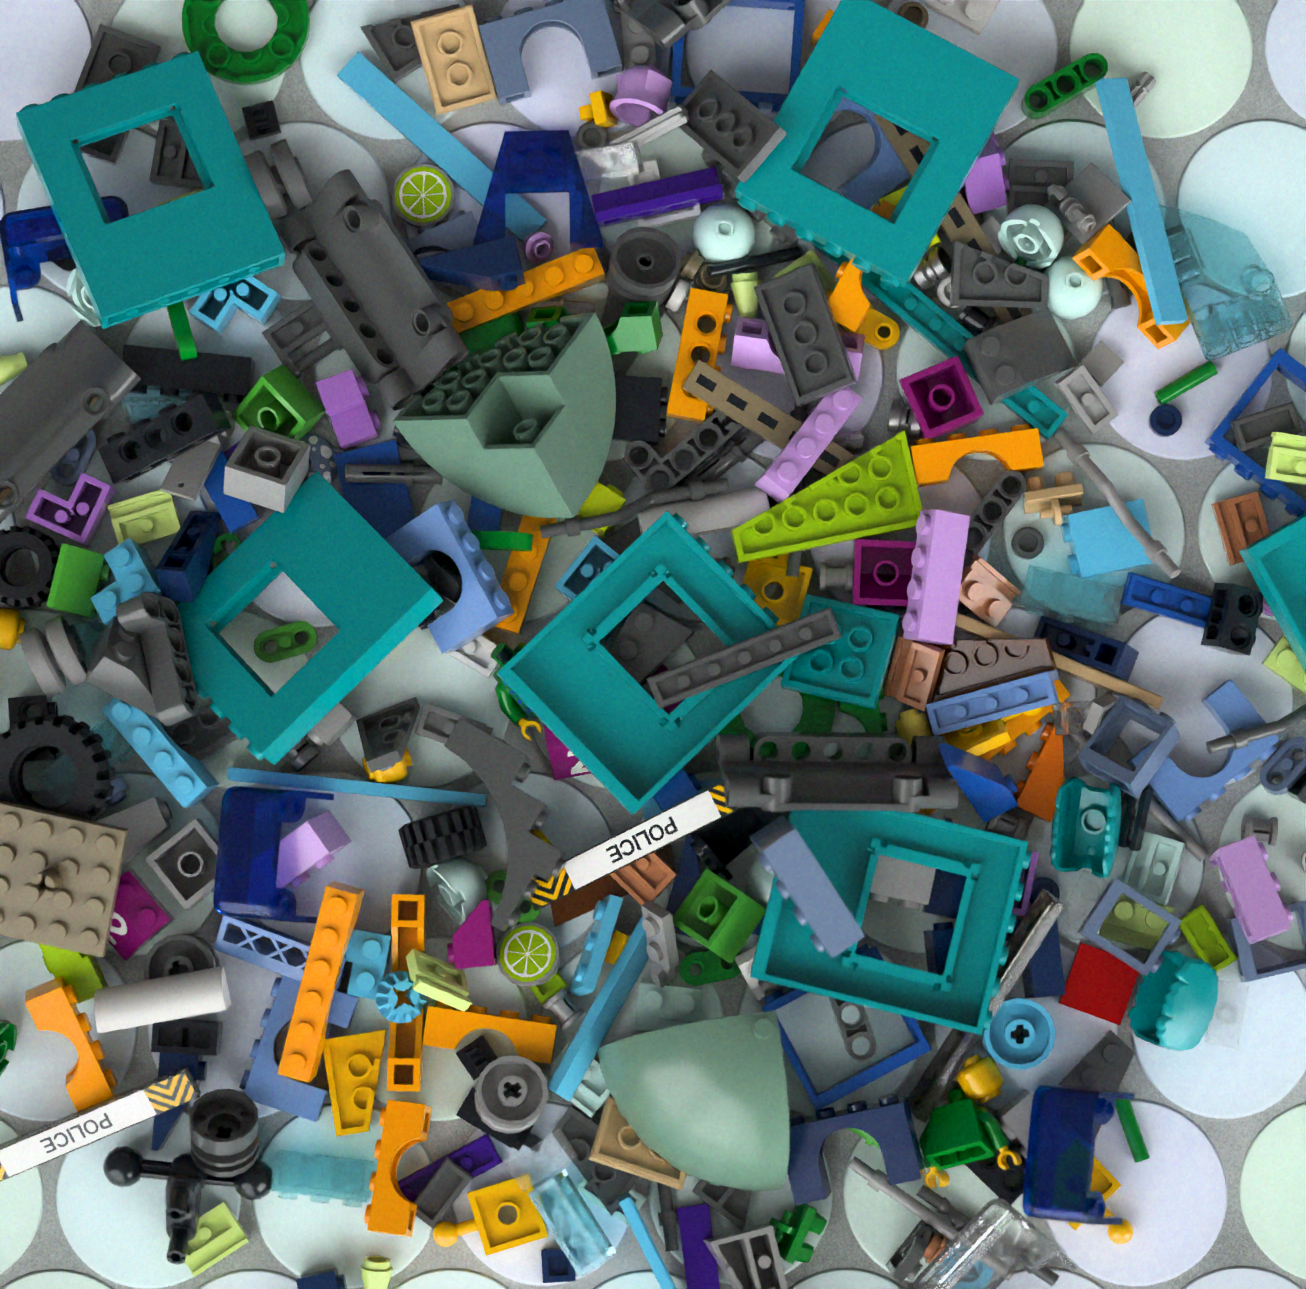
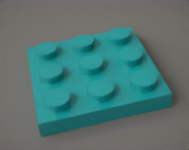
M806 594L800 618L830 607L842 638L801 653L784 670L780 684L781 687L876 709L901 620L900 615Z

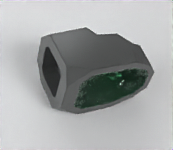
M436 550L424 559V567L428 572L429 580L437 586L438 592L441 595L457 603L462 592V578L459 568L450 556Z

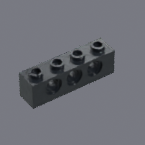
M202 390L187 395L185 397L186 402L178 407L176 404L169 405L159 411V417L153 420L146 418L133 424L134 430L129 433L119 432L107 438L108 444L98 448V451L113 484L128 483L231 429L232 427L217 393H203ZM188 415L191 416L193 421L190 429L187 426ZM162 429L166 432L165 442L161 439ZM136 443L140 446L139 456L135 453Z

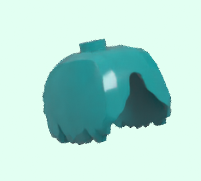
M1078 777L1066 778L1058 788L1054 803L1056 808L1051 825V865L1059 872H1077L1082 868H1089L1092 870L1091 874L1099 878H1105L1111 873L1118 850L1121 829L1120 786L1116 782H1110L1109 788L1103 789L1086 785L1085 781Z
M1163 950L1161 955L1164 957V960L1155 973L1150 971L1147 976L1143 975L1142 982L1138 984V992L1135 994L1136 1005L1131 1007L1128 1012V1017L1130 1018L1129 1026L1133 1029L1136 1037L1154 1045L1174 1051L1193 1049L1199 1044L1208 1028L1209 1022L1213 1018L1218 996L1219 977L1216 970L1212 969L1211 964L1205 962L1202 958L1194 959L1183 956L1176 950L1172 952Z

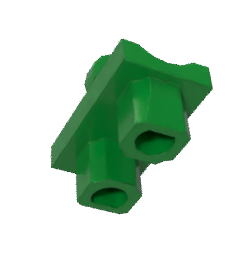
M807 1203L795 1205L792 1212L785 1209L781 1220L771 1217L769 1222L770 1225L777 1228L774 1234L776 1242H778L777 1246L780 1257L792 1264L794 1261L809 1263L814 1247L803 1242L808 1231L820 1235L827 1223V1220Z

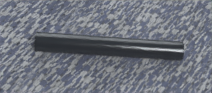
M797 246L707 266V273L709 278L797 260L801 258V251Z

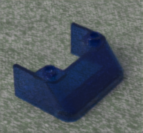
M117 196L100 197L111 222L129 217L128 207L123 199ZM51 206L9 212L0 220V238L11 302L17 322L23 321L18 291L34 288L40 282L42 275L40 263L72 258Z
M232 786L226 790L222 798L213 904L219 914L230 917L317 923L318 917L296 915L297 902L292 891L286 888H276L282 822L294 823L301 819L305 812L306 799L334 801V794L248 786Z
M1040 1085L1037 1087L1032 1098L1022 1199L1023 1211L1028 1217L1092 1225H1122V1218L1104 1215L1106 1203L1100 1192L1091 1191L1097 1125L1107 1124L1114 1116L1116 1109L1115 1099L1134 1100V1093L1081 1086Z

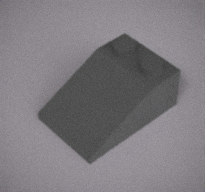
M1049 308L996 326L968 339L962 348L990 405L1077 365Z
M114 616L95 640L85 681L160 720L155 710L139 633L124 629L118 618Z

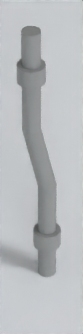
M1059 429L1055 433L1054 438L1067 451V457L1075 466H1080L1100 488L1122 524L1145 549L1144 554L1152 563H1158L1171 579L1178 576L1181 570L1167 555V549L1159 540H1154L1133 517L1111 481L1089 458L1090 453L1081 443L1077 444L1065 429Z

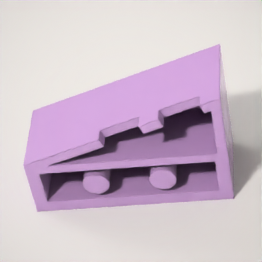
M329 810L303 823L235 874V877L257 907L265 902H268L271 906L286 896L284 889L291 884L296 888L310 878L308 872L315 867L318 870L325 867L335 859L332 856L352 841Z
M1255 835L1220 847L1209 858L1212 867L1219 866L1224 878L1221 886L1225 893H1230L1235 906L1233 911L1249 945L1286 932L1291 928L1290 922L1293 921L1289 906L1286 902H1281L1277 892L1280 891L1278 878L1274 872H1269L1265 862L1268 860L1266 848L1262 842H1257Z

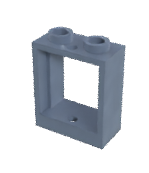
M1121 695L1078 754V758L1086 771L1109 784L1110 782H1116L1120 786V790L1137 799L1181 736L1175 726L1176 721L1164 712L1157 714L1151 711L1149 706L1140 699L1134 698L1130 700ZM1130 719L1160 735L1134 772L1104 757Z
M1112 878L1077 933L1140 974L1147 976L1150 971L1155 973L1162 964L1164 957L1161 953L1166 945L1172 946L1182 932L1178 928L1182 920L1117 878ZM1121 894L1126 895L1168 923L1143 963L1097 934V931Z
M1297 901L1287 905L1291 912L1295 911L1306 955V901ZM1237 917L1225 918L1233 952L1238 959L1236 964L1241 982H1250L1306 968V958L1256 969L1251 946Z

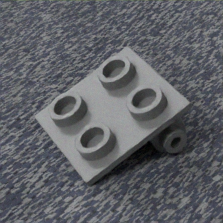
M1091 162L1065 187L1056 184L1049 186L1047 189L1049 202L1044 207L1054 212L1062 225L1084 245L1124 209L1131 200Z

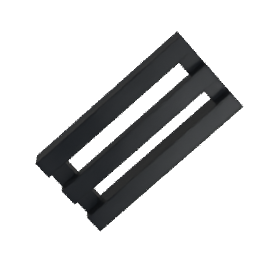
M1146 786L1141 792L1131 840H1129L1132 821L1135 819L1137 799L1121 790V829L1118 846L1128 847L1132 851L1141 850L1153 788Z

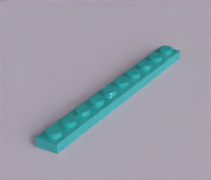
M814 239L812 242H809L838 267L841 266L844 260L848 263L850 261L844 255L838 258L829 254L823 249L824 245ZM872 270L869 273H862V287L948 359L958 356L966 374L980 384L962 349L968 339L975 337L910 282L906 289L900 285L898 288H893L880 280L881 275ZM1035 386L1000 401L1026 424H1029L1032 429L1038 428L1039 434L1046 440L1051 437L1069 415Z

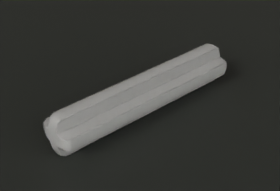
M678 105L610 141L609 151L611 155L621 158L687 123L689 120L688 110L683 108L682 105Z

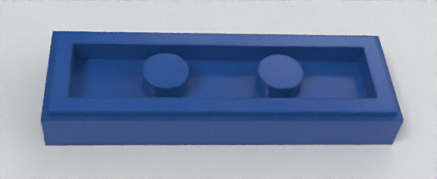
M1128 572L1120 604L1204 629L1212 597Z

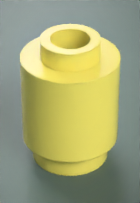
M917 708L899 713L900 720L894 721L898 735L904 738L910 746L913 736H932L926 713L919 714Z

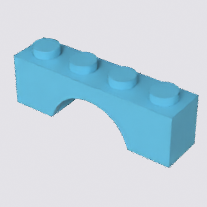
M116 697L101 710L183 808L197 805L219 785L199 759L187 754L169 737L158 719Z

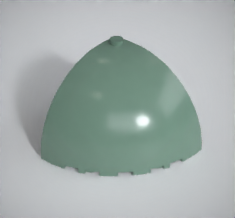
M595 312L561 317L559 324L547 328L544 327L543 323L536 324L534 327L524 331L520 336H518L517 332H514L494 341L495 348L486 351L480 356L477 351L470 354L456 364L458 370L447 372L442 377L439 376L432 382L435 387L424 397L416 395L393 420L394 424L410 446L434 470L475 498L520 515L543 518H574L594 489L604 469L615 425L616 387L612 357L602 325Z
M776 1010L663 1028L627 1037L598 1049L597 1055L601 1073L607 1090L610 1091L618 1106L617 1110L636 1132V1136L647 1147L667 1160L671 1166L716 1186L722 1185L747 1191L780 1190L783 1187L789 1162L790 1127L785 1065Z

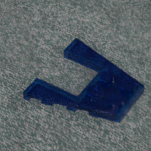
M569 130L504 132L473 246L506 238V194L569 192L570 249L603 248L602 236Z

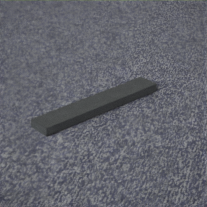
M828 607L649 677L647 681L658 709H661L842 638L832 610Z

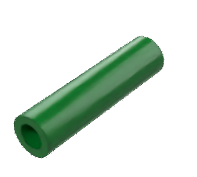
M1209 360L1155 391V397L1161 405L1166 404L1218 374L1217 369L1212 361Z
M1129 1096L1113 1100L1134 1162L1137 1163L1149 1159L1150 1156Z

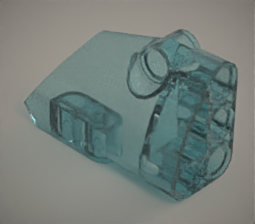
M1164 205L1159 206L1184 306L1205 359L1215 360L1280 335L1293 326L1273 273L1269 271L1245 233L1191 212ZM1261 284L1270 285L1265 291H1256V288Z

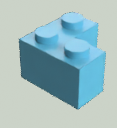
M251 276L201 294L189 313L194 319L221 335L238 309L265 326L282 298L279 293Z
M594 535L556 583L555 589L572 602L620 555Z
M128 538L103 556L117 581L90 599L101 620L107 626L114 616L117 617L116 608L120 603L144 592L162 596L155 573L156 567L146 549L131 538Z
M353 929L345 952L347 956L346 961L353 962L347 995L375 1000L377 987L387 974L392 949L391 935Z

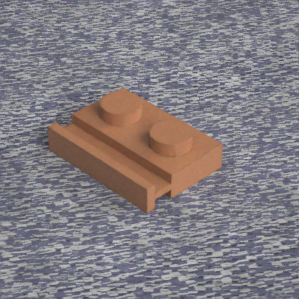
M1258 491L1211 504L1229 566L1244 562L1239 550L1270 533Z
M974 554L972 563L969 567L965 566L962 571L958 602L983 623L996 628L1012 607L1013 599L1016 595L1020 596L1022 592L984 559Z
M903 634L898 636L884 696L894 697L899 702L926 711V704H930L933 698L945 649L926 642L903 639Z
M655 850L608 873L641 905L649 900L654 901L679 875Z

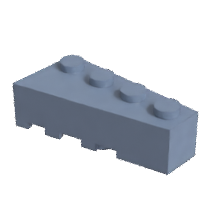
M783 815L750 836V839L760 852L757 855L758 860L767 873L772 870L778 879L774 883L784 899L790 897L796 906L792 909L795 917L802 926L808 924L814 933L809 938L819 953L825 950L831 958H834L865 937L796 828Z

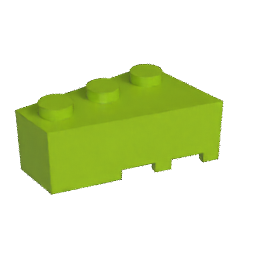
M37 943L43 953V961L49 973H53L55 979L63 976L66 985H73L79 1000L75 1003L76 1005L94 998L96 989L108 987L95 956Z

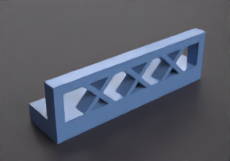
M1057 670L1043 672L926 704L934 736L1059 703L1054 684L1055 680H1059Z
M226 912L221 921L214 950L301 981L311 943ZM229 924L241 927L243 933L230 929ZM262 936L271 938L273 944L258 938ZM292 947L298 948L302 951L304 955L298 954L288 949ZM346 955L341 965L334 993L344 982L347 972L343 970L347 958Z

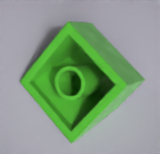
M282 364L261 376L232 413V417L245 432L251 425L299 441L314 427L326 410L311 392Z
M62 543L46 606L59 612L95 620L96 613L98 612L90 598L102 591L103 583L109 582L112 573L103 556L104 554Z
M706 868L673 916V923L683 932L731 964L765 915L766 908Z

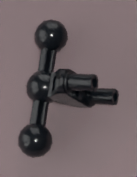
M122 1146L110 1151L103 1163V1171L106 1178L113 1185L119 1187L131 1186L138 1182L140 1178L167 1180L165 1188L166 1232L170 1240L166 1258L172 1264H182L185 1262L189 1241L195 1237L197 1232L201 1189L204 1188L205 1184L235 1187L236 1192L248 1200H257L268 1195L274 1184L272 1169L265 1162L258 1159L247 1171L233 1177H216L204 1173L195 1165L191 1152L177 1156L172 1162L145 1160L136 1149Z

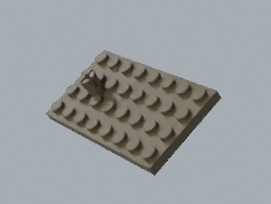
M0 800V935L103 958L107 951L129 829Z

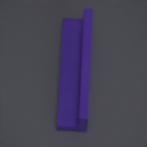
M716 167L594 194L591 195L597 226L602 228L723 200V189L721 183H719Z

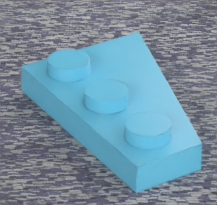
M611 894L603 898L602 901L599 900L593 913L595 921L591 931L588 932L585 938L584 950L567 993L580 997L595 991L623 898Z

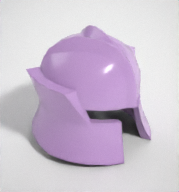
M654 63L648 66H631L623 75L616 74L618 92L609 105L611 113L616 118L629 125L638 127L650 120L651 110L658 115L667 111L672 81L657 69Z

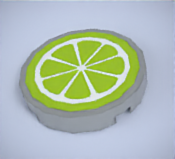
M425 163L411 165L403 170L394 181L391 193L393 207L399 217L409 225L419 228L432 223L436 225L446 220L453 210L456 198L453 183L448 175L437 166Z
M534 922L520 923L513 929L510 928L501 937L497 947V963L501 973L511 983L521 987L542 985L548 982L556 974L561 963L560 946L556 936L545 926Z

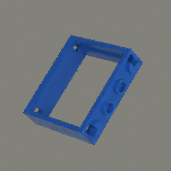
M732 0L726 6L794 10L789 80L790 92L800 74L805 0ZM684 36L674 44L670 102L676 103V106L681 105L695 89L681 87ZM737 91L758 109H772L771 113L778 114L788 94Z
M1279 348L1270 357L1205 443L1210 446L1208 450L1215 454L1214 457L1221 461L1227 459L1235 465L1233 470L1240 477L1247 481L1253 479L1261 486L1259 490L1271 500L1279 499L1286 505L1285 511L1297 518L1306 512V500L1281 481L1266 479V470L1245 453H1239L1238 448L1223 437L1231 427L1229 422L1239 417L1275 369L1306 392V368Z
M867 943L856 948L855 954L884 961L875 945L869 948ZM794 988L783 994L782 990L779 989L764 997L766 1004L762 1005L761 1008L763 1012L777 1010L808 992ZM901 1015L915 1042L819 1093L814 1087L779 1019L778 1025L782 1047L815 1110L818 1111L931 1051L915 1018Z

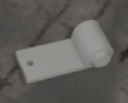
M224 410L232 428L176 457L160 487L162 492L196 501L227 437H230L234 432L235 420L230 411ZM188 415L187 426L190 429L193 421L191 416Z

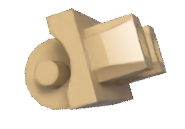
M1071 471L1055 475L1056 487L1045 489L1043 477L1027 478L1023 502L1025 515L1039 512L1041 519L1052 517L1054 526L1062 525L1063 515L1073 514L1072 507L1082 506V483L1077 484Z

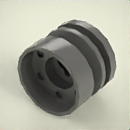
M216 1089L203 1094L194 1102L190 1110L191 1157L195 1165L204 1173L216 1177H233L244 1173L254 1165L259 1155L258 1109L253 1099L243 1092L233 1089Z

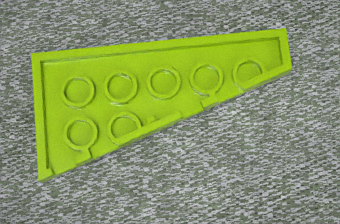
M905 430L732 530L730 534L737 564L915 528L917 519L923 509Z

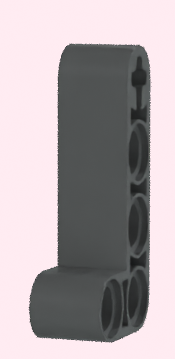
M717 410L663 458H660L646 442L640 440L633 441L625 449V463L650 493L676 488L724 447L729 440H732L744 429V426L730 422L724 427V432L727 435L723 436L721 429L714 422L717 421L718 425L721 426L726 422L727 416ZM703 432H713L717 436L716 444L712 447L702 445L699 441V436ZM635 449H643L648 454V459L643 464H634L629 458L631 452ZM681 452L689 453L693 457L691 466L687 468L679 467L675 462L677 454ZM656 473H664L669 478V483L662 489L655 488L651 484L652 476Z
M144 592L117 605L116 615L122 627L140 635L155 710L160 721L166 726H172L196 715L199 712V701L180 613L176 604L167 597Z

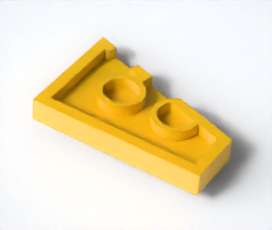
M387 1029L325 1039L323 1052L336 1137L368 1132L370 1130Z

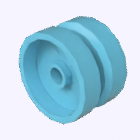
M1009 997L1003 1000L992 1017L989 1030L985 1029L980 1037L983 1048L996 1062L1007 1068L1024 1070L1036 1067L1048 1057L1054 1046L1056 1031L1051 1016L1043 1006L1027 998ZM1016 1026L1022 1029V1036L1018 1039L1010 1034L1011 1031L1016 1030Z

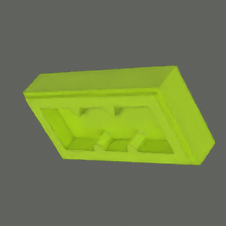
M1204 904L1199 905L1179 918L1182 922L1178 928L1182 930L1183 936L1196 957L1210 963L1212 969L1216 970V973L1238 960Z

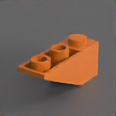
M1059 718L1054 719L1053 723L1047 722L1039 737L1044 742L1039 752L1033 750L1025 766V768L1029 769V773L1025 781L1018 780L1016 784L1018 791L1014 793L1018 802L1016 808L1046 823L1051 822L1056 808L1054 803L1057 791L1064 781L1063 724Z

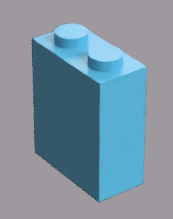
M1143 499L1124 502L1133 517L1151 536ZM1111 505L1069 514L1064 517L1065 523L1061 525V533L1064 543H1070L1072 554L1068 555V564L1071 574L1076 573L1078 580L1154 564L1144 554L1145 549L1122 524Z

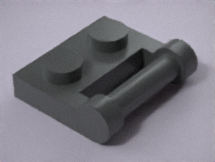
M312 299L262 332L280 361L297 379L302 377L301 373L336 349H339V351L344 349ZM324 331H327L331 337L329 340L293 363L289 357L291 353Z

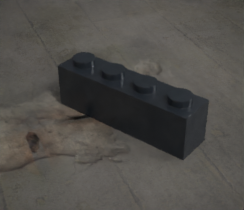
M124 345L122 361L142 379L130 393L147 394V389L159 390L160 396L178 398L179 393L191 394L202 390L203 393H217L218 397H224L223 402L240 404L253 388L255 361L251 357L197 352L196 358L181 361L178 350Z

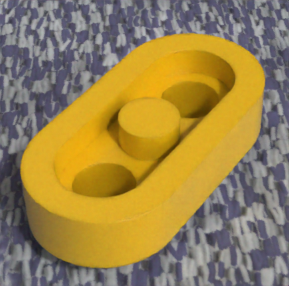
M871 308L857 334L865 335L864 343L878 350H888L896 345L900 336V329L893 319ZM840 325L845 332L855 333ZM880 328H887L890 335L887 338L880 337L878 334Z

